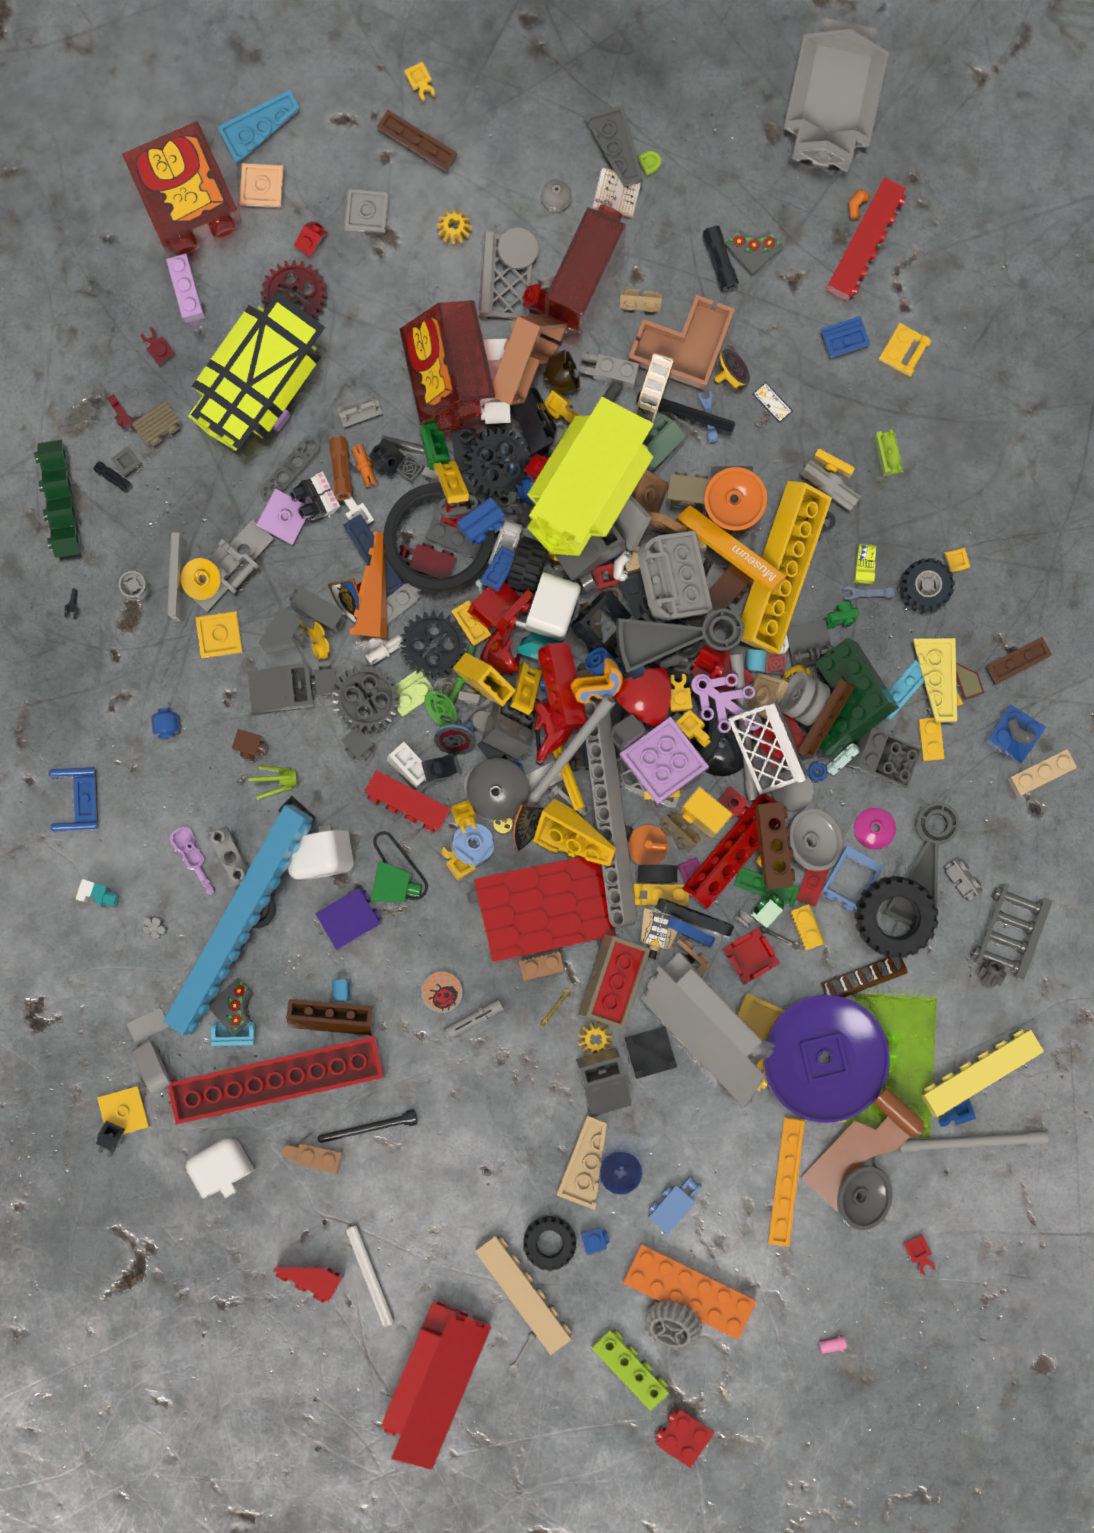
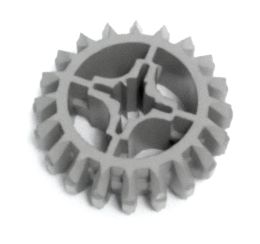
M670 1299L668 1302L661 1300L660 1303L655 1302L648 1310L644 1324L646 1325L645 1330L649 1332L648 1336L654 1337L655 1342L659 1341L661 1346L666 1345L669 1349L671 1347L676 1350L679 1348L685 1350L687 1347L692 1348L699 1340L702 1332V1320L698 1319V1314L693 1313L692 1308L688 1309L686 1304L681 1305L678 1301L673 1303Z

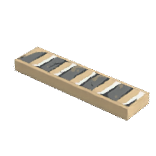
M656 352L653 354L634 413L651 423H654L674 358Z

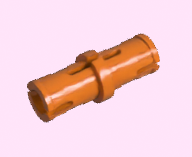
M364 444L357 445L359 451L356 446L352 447L351 450L358 464L356 467L361 472L365 487H371V483L376 485L378 481L372 470V461L368 459Z

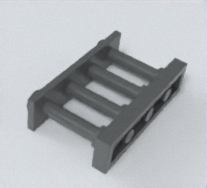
M1004 883L1001 887L998 886L995 891L994 898H996L994 908L980 946L976 945L972 957L975 958L974 963L981 964L982 958L988 961H997L1004 967L1012 969L1014 978L1024 980L1053 901L1047 898H1042L1041 901L1037 902L1007 892L1009 884ZM1005 899L1034 910L1033 913H1036L1034 921L1028 922L1001 912L1000 908L1003 900ZM996 919L1025 929L1029 933L1027 940L1021 942L992 931ZM989 939L1019 949V952L1022 953L1020 960L1012 961L985 951Z

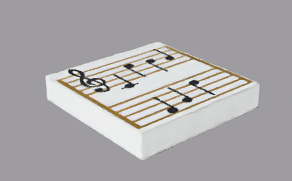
M602 168L593 209L633 218L641 183L623 187L615 171Z

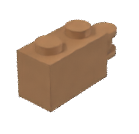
M300 1143L299 1147L293 1145L284 1146L281 1154L285 1158L296 1160L295 1165L337 1174L343 1151Z

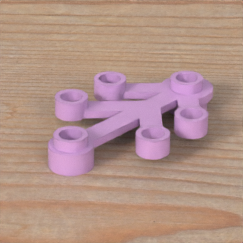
M704 674L697 675L691 682V688L695 694L699 695L702 710L700 713L701 718L708 721L714 716L713 710L709 708V695L715 700L719 722L717 725L718 731L721 733L728 732L731 729V725L727 721L725 708L735 715L744 712L742 708L731 700L754 697V688L746 686L741 690L720 693L713 687L722 685L735 686L738 683V677L735 674H728L726 677L710 679ZM729 676H732L735 679V682L733 684H730L728 682ZM700 681L705 682L706 687L704 689L699 687ZM746 689L751 690V696L745 695ZM705 710L710 712L711 716L709 718L704 717ZM756 714L754 719L761 722V718ZM741 718L744 727L747 729L750 721ZM722 723L727 724V730L724 731L721 729ZM751 725L749 731L757 730L760 726Z

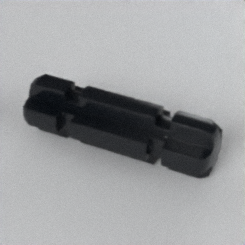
M101 461L95 464L94 471L100 475L102 474L105 479L115 486L118 485L124 492L130 488L131 482L122 478L120 474L110 467H106Z

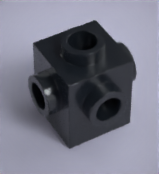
M385 438L368 455L373 461L371 465L379 473L384 471L388 475L395 471L406 457L394 444Z

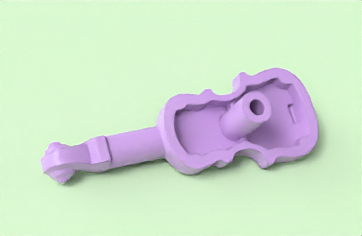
M188 827L174 830L168 838L170 845L174 848L173 851H178L181 854V860L184 861L187 869L195 871L202 886L206 889V894L213 895L215 888L211 886L210 880L201 867L204 862V856L200 853V849H197L194 845L197 838L194 837L192 830Z

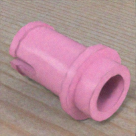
M837 1335L838 1338L819 1341L822 1355L839 1350L844 1352L843 1350L847 1349L844 1336L840 1337V1335Z

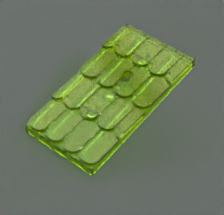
M852 994V1001L860 1004L874 1016L886 1036L890 1061L888 1075L881 1092L888 1087L925 1122L923 1125L925 1129L918 1137L930 1138L931 1113L920 1095L925 1093L924 1088L933 1084L937 998ZM872 1102L870 1106L858 1115L846 1119L845 1130L854 1120L876 1129L885 1120L887 1115Z

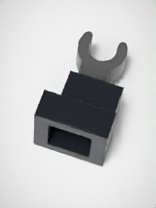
M105 1121L97 1137L96 1144L100 1145L98 1152L101 1153L102 1149L107 1150L109 1153L108 1157H111L115 1147H117L124 1135L125 1129Z

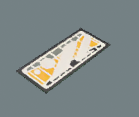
M766 382L752 393L779 423L793 412Z

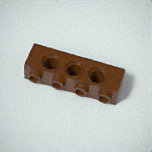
M780 801L754 804L764 888L775 889L793 886L792 881H795V872L793 868L791 869L790 860H793V853L791 847L788 848L787 839H790V829L788 826L786 827L785 818H788L787 806L783 805V802ZM772 818H775L778 822V826L774 830L769 828V821ZM778 839L780 848L774 851L771 848V843L773 840ZM777 860H780L783 864L779 872H776L773 867Z

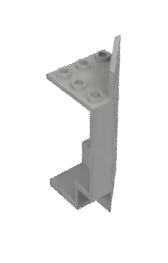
M823 18L819 31L804 34L784 125L785 130L797 136L792 156L793 160L810 159L813 161L812 164L826 167L834 164L841 168V170L849 171L854 149L856 147L870 146L889 55L887 50L876 43L877 29Z
M679 952L665 967L658 966L656 970L658 974L651 978L647 985L648 990L642 994L640 999L744 1108L766 1077L757 1064L762 1059L766 1060L774 1052L772 1049L776 1045L773 1042L760 1039L702 979L703 976L692 965L695 961L689 955Z

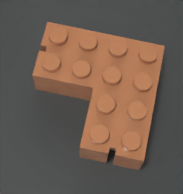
M696 295L682 333L642 319L628 361L639 363V367L649 370L654 352L674 358L668 377L705 391L735 309L717 303L716 309L713 311L711 309L714 301Z
M547 314L518 316L512 323V334L505 342L503 358H500L497 363V374L490 382L489 389L491 390L489 396L509 405L525 403L539 364L547 363L549 358L557 353L559 344L541 337V333L561 341L567 323Z

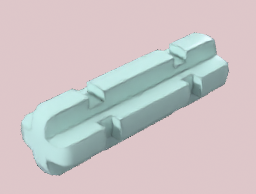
M851 743L827 765L828 773L836 775L840 769L860 752L859 746Z

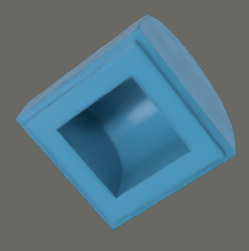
M350 979L332 980L333 1001H350Z

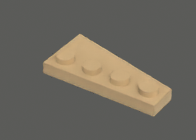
M586 1115L555 1195L596 1210V1197L607 1123Z

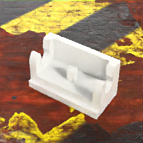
M405 742L388 755L386 761L412 789L416 790L424 780L426 781L421 763L423 761Z

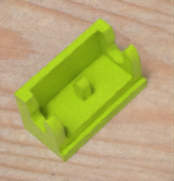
M891 429L886 433L882 431L876 432L874 440L883 477L903 473L904 470L894 430Z

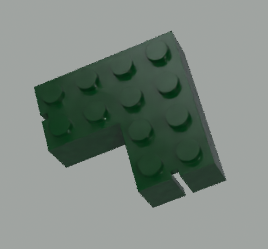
M848 637L833 648L834 653L829 651L815 662L833 691L840 679L855 686L820 745L822 752L833 758L899 708L860 645ZM813 724L807 726L809 731L812 728Z

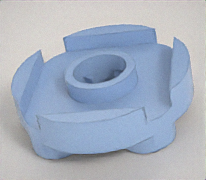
M476 824V829H473L471 825L466 826V833H463L461 828H459L453 836L451 845L452 851L460 861L474 867L487 861L494 850L493 836L481 824ZM471 840L472 842L475 840L478 848H471L468 841Z

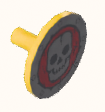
M729 348L722 350L720 361L724 370L714 376L715 381L720 383L726 379L734 388H737L739 385H746L750 381V374L745 362L735 351Z

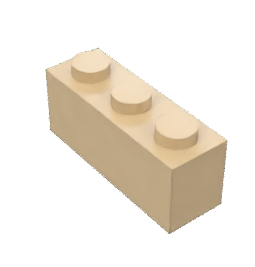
M1068 749L1008 778V781L1016 797H1019L1077 767Z

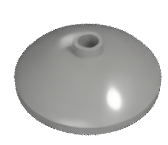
M807 809L798 813L789 824L790 839H787L788 845L792 849L793 857L801 866L811 871H824L833 867L838 862L843 849L842 834L837 823L830 815L818 809Z

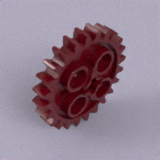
M293 260L290 266L285 261V267L283 268L277 264V271L270 269L272 276L265 275L268 283L261 284L266 289L260 292L261 296L266 297L261 300L262 304H269L277 292L282 293L293 304H302V310L305 313L318 319L319 317L316 312L324 311L320 305L327 304V301L322 297L328 296L326 291H322L327 288L326 283H321L324 280L323 276L317 277L319 274L318 269L312 271L311 264L305 268L304 261H301L298 266L295 260ZM289 276L296 278L292 284L286 283L285 280ZM279 284H282V285L285 286V288H287L288 290H285L284 288L278 287V285H279ZM307 286L314 288L310 294L303 293V289ZM297 290L298 295H299L301 298H304V299H306V300H309L310 303L304 302L301 298H299V297L296 296V295H293V297H291V294H290L289 291H291V292L294 293V292Z

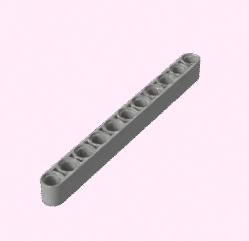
M591 699V702L583 703L587 720L594 713L595 708L602 699ZM609 711L587 737L586 747L597 831L616 848L612 864L610 866L602 864L609 920L613 927L620 928L634 924L637 914L615 746L609 737L612 730Z

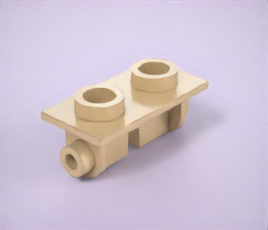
M628 288L621 290L619 308L660 312L662 294H659L658 291L644 290L643 296H639L640 290Z

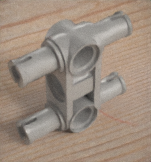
M225 826L209 834L208 838L217 852L231 884L236 890L249 868L244 862L230 830ZM229 852L236 854V860L233 863H227L225 859Z

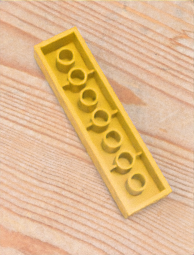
M787 481L762 555L763 560L786 576L785 581L771 593L754 580L741 617L744 627L741 641L770 653L780 654L832 497L807 483Z

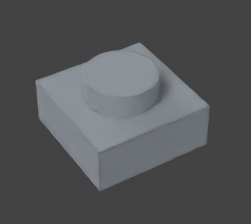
M465 689L464 692L459 691L458 701L479 705L480 695H477L475 690Z

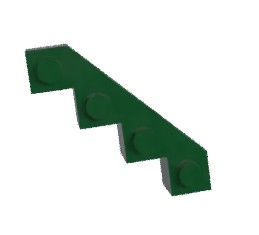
M63 440L38 443L37 452H34L36 464H40L42 470V480L39 481V489L41 493L45 494L46 509H43V516L45 522H49L51 529L50 538H47L48 548L53 550L55 558L80 554L79 534L76 531L75 522L77 521L75 507L72 503V488L67 471L68 461Z

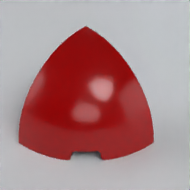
M665 668L644 670V674L635 680L629 677L622 682L620 691L614 696L619 704L631 715L633 714L642 722L655 727L664 722L670 707L671 684Z

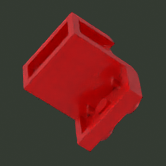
M504 582L499 592L487 587L471 603L467 612L485 628L496 626L499 630H504L508 625L512 627L520 618L518 615L521 611L523 613L527 612L532 606L530 601L534 594L527 590L520 596Z

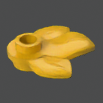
M315 621L313 629L307 627L310 639L314 643L311 645V648L318 660L321 658L326 659L329 653V643L327 638L324 637L323 627L319 622Z

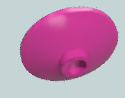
M869 808L857 817L854 824V833L859 843L864 847L874 850L882 849L894 839L896 824L891 814L884 809ZM874 824L879 825L880 830L878 832L872 830Z

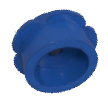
M812 762L807 769L808 776L814 782H819L827 777V766L824 763Z

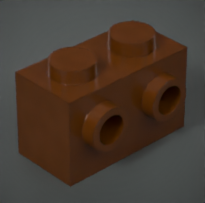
M237 729L232 750L239 753L243 759L254 762L255 758L260 760L261 755L265 756L268 744H266V739L261 735Z

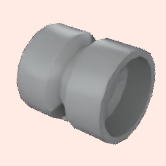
M128 571L120 577L118 586L121 593L127 599L138 602L148 595V581L139 572Z

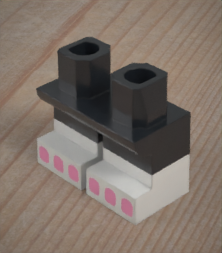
M323 471L310 479L302 480L297 487L289 492L292 501L296 502L302 499L304 506L298 509L301 519L311 518L313 521L335 513L340 507L333 491L330 490L331 487Z

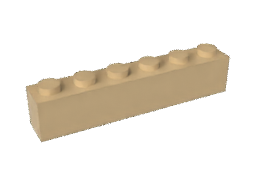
M495 1235L477 1248L475 1253L549 1354L552 1355L571 1341L569 1335L572 1332L566 1323L561 1325L557 1319L559 1314L553 1306L548 1307L544 1300L547 1298L541 1289L536 1290L531 1284L534 1282L531 1275L527 1271L523 1273L519 1265H521V1262L517 1256L509 1254L506 1249L509 1246L503 1237L498 1238Z

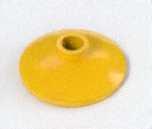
M197 558L189 561L184 566L181 573V585L190 597L197 600L209 599L220 588L221 574L218 567L212 561L205 558ZM202 575H205L206 577L205 582L201 581Z

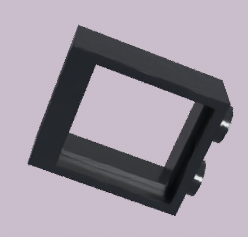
M611 590L600 593L570 624L574 634L585 643L590 653L600 647L609 651L617 642L616 631L603 643L586 623L600 607L606 611L615 623H617V618L630 619L632 616Z

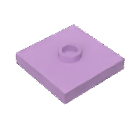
M274 488L255 526L293 545L306 520L301 519L298 513V509L304 506V504L299 501H292L290 496Z

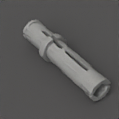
M496 999L494 1002L484 1007H478L477 1011L443 1028V1031L448 1040H451L483 1021L485 1023L488 1022L490 1017L504 1011V1008L499 999ZM488 1010H491L490 1012H488V1013L482 1015L481 1017L475 1019V1018L478 1017L479 1015H481V1014L487 1012ZM472 1020V1022H470V1023L464 1025L463 1027H461V1028H459V1029H456V1028H458L459 1026H461V1025L467 1023L468 1021Z

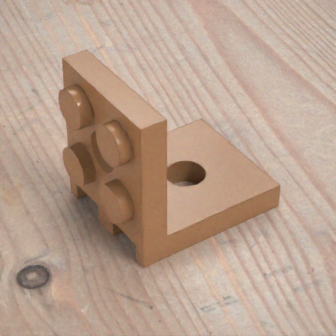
M646 470L631 496L652 517L647 529L672 534L686 532L687 527L659 513L669 483Z

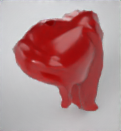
M516 623L512 627L508 625L504 630L497 628L489 637L481 653L480 660L491 665L499 674H510L519 670L522 654L517 653L516 658H514L509 649L513 642L509 637L514 629H516Z
M538 701L534 705L537 712L534 730H539L543 724L546 737L537 752L536 758L537 762L541 761L544 763L549 754L567 741L573 729L556 731L552 720L550 703Z

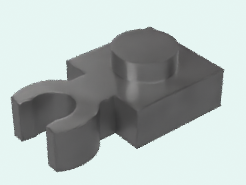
M527 503L511 504L510 507L514 508L515 514L510 515V519H518V524L528 527L532 520L529 515L534 506Z

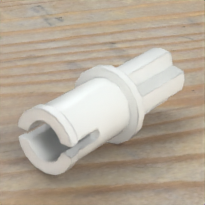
M397 635L384 644L380 643L379 647L365 654L364 657L370 666L374 665L385 657L389 658V654L400 648L399 644L404 642V640L400 638V635Z

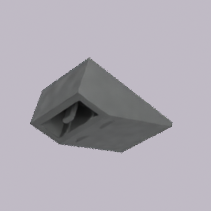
M613 525L606 537L591 536L579 556L554 555L570 580L574 581L622 553L626 548L623 538Z
M308 663L248 672L252 714L314 707L311 670Z
M512 695L503 707L497 703L494 704L485 725L482 741L518 759L531 747L537 712L533 707V711L527 715L511 707ZM535 698L534 705L540 701L538 698Z
M872 728L854 742L855 745L859 746L860 752L853 757L847 764L848 766L908 788L922 749L876 728Z
M617 1048L576 1059L591 1117L631 1106L626 1077Z

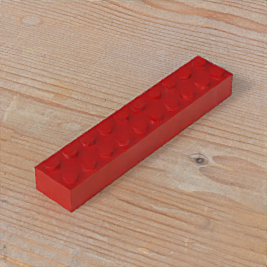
M376 1036L174 1081L168 1086L175 1124L177 1125L384 1078L385 1076Z

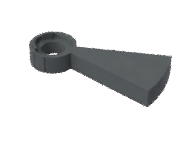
M724 608L709 611L701 620L700 627L617 618L616 623L617 647L626 673L701 639L714 650H730L739 644L744 633L743 622L738 614ZM720 619L728 621L731 626L730 635L723 640L716 638L713 633V626Z
M941 802L925 806L917 815L916 829L920 837L926 842L905 876L920 883L929 891V894L936 902V908L938 901V845L951 841L956 836L960 826L956 811L950 805ZM935 813L944 815L948 822L946 830L940 834L931 831L928 825L929 818ZM892 897L883 914L897 921L914 926L916 912L913 905L905 898Z

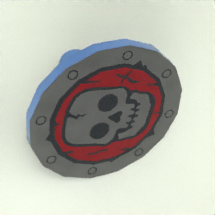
M457 719L455 725H446L439 728L434 736L436 746L449 754L454 753L458 755L471 751L476 741L473 732H471L474 729L473 724L469 722L461 725V720Z

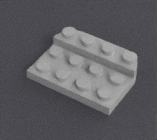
M695 531L656 536L644 542L638 548V560L651 614L655 619L671 621L679 618L705 615L713 610Z

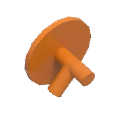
M643 825L636 828L631 835L630 841L627 843L631 859L639 865H656L661 863L669 849L665 833L652 825Z

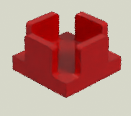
M759 928L722 948L743 985L780 964L774 950Z

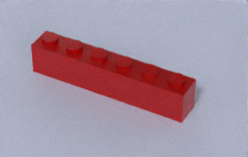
M884 177L826 288L827 291L847 301L850 296L855 297L860 287L857 285L860 277L864 279L869 270V267L866 265L869 260L874 261L879 251L876 249L877 244L884 242L888 234L885 231L887 225L894 223L898 215L895 213L897 206L902 207L907 198L904 195L905 187Z

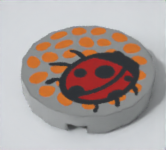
M438 971L429 975L421 987V997L424 1004L436 1013H447L454 1010L460 1004L463 996V988L460 981L455 975L448 972Z

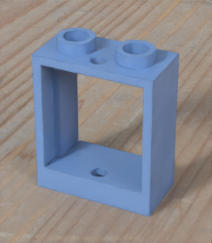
M847 845L824 884L822 891L825 892L824 896L834 902L837 899L843 902L842 906L854 912V910H857V903L830 888L846 857L873 871L864 888L865 890L870 887L871 883L876 882L884 866Z

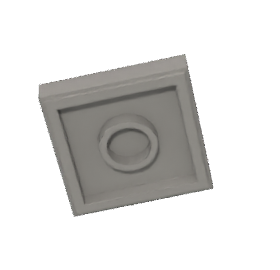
M348 188L344 230L385 234L389 192Z

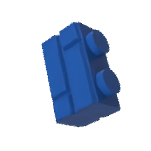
M490 497L458 520L457 527L471 545L476 542L481 544L488 538V533L492 530L497 532L505 525L503 522L506 521V516Z

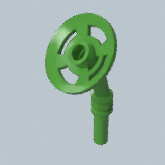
M468 645L466 653L474 656L476 648ZM458 673V677L455 678L457 681L448 697L438 690H431L425 696V707L428 714L442 727L455 725L457 722V712L454 703L459 695V691L467 683ZM442 715L449 716L450 721L442 719Z

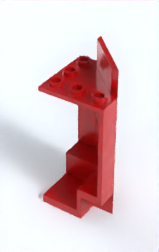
M433 1299L381 1424L384 1432L396 1436V1433L400 1434L391 1460L433 1469L489 1334L491 1325L472 1318L473 1315Z

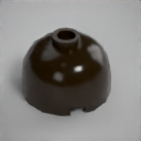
M563 350L553 354L546 363V372H543L546 384H551L552 388L558 392H571L580 389L579 376L575 378L577 367L569 351Z

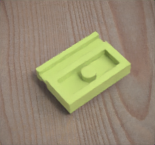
M414 671L394 685L398 686L394 694L400 695L399 699L395 700L400 703L396 709L402 717L406 716L423 704L426 694L433 690V687L427 678L423 677L421 671L418 674Z

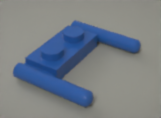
M95 767L50 769V777L74 776L75 822L51 824V830L53 832L97 830Z

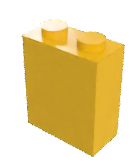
M465 653L453 667L477 693L502 707L516 691L491 665L468 653Z

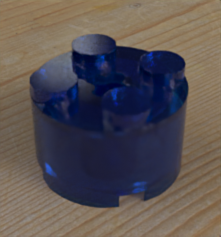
M615 1151L603 1159L599 1175L602 1184L607 1190L614 1194L623 1195L632 1192L640 1184L642 1168L637 1158L631 1153ZM620 1167H623V1170L627 1172L626 1175H622V1178H618V1175L615 1173V1170H619Z

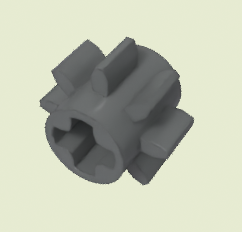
M991 961L990 963H984L979 975L982 976L981 980L985 985L994 987L996 984L1001 986L1007 973L1004 972V966L1001 963Z

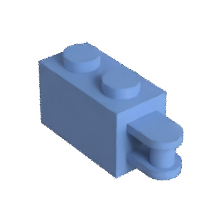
M692 1176L680 1188L676 1184L674 1187L669 1186L662 1194L664 1197L660 1203L655 1202L648 1210L650 1213L648 1218L667 1234L671 1232L696 1203L692 1197L702 1185L692 1180ZM686 1186L692 1190L689 1196L683 1191Z

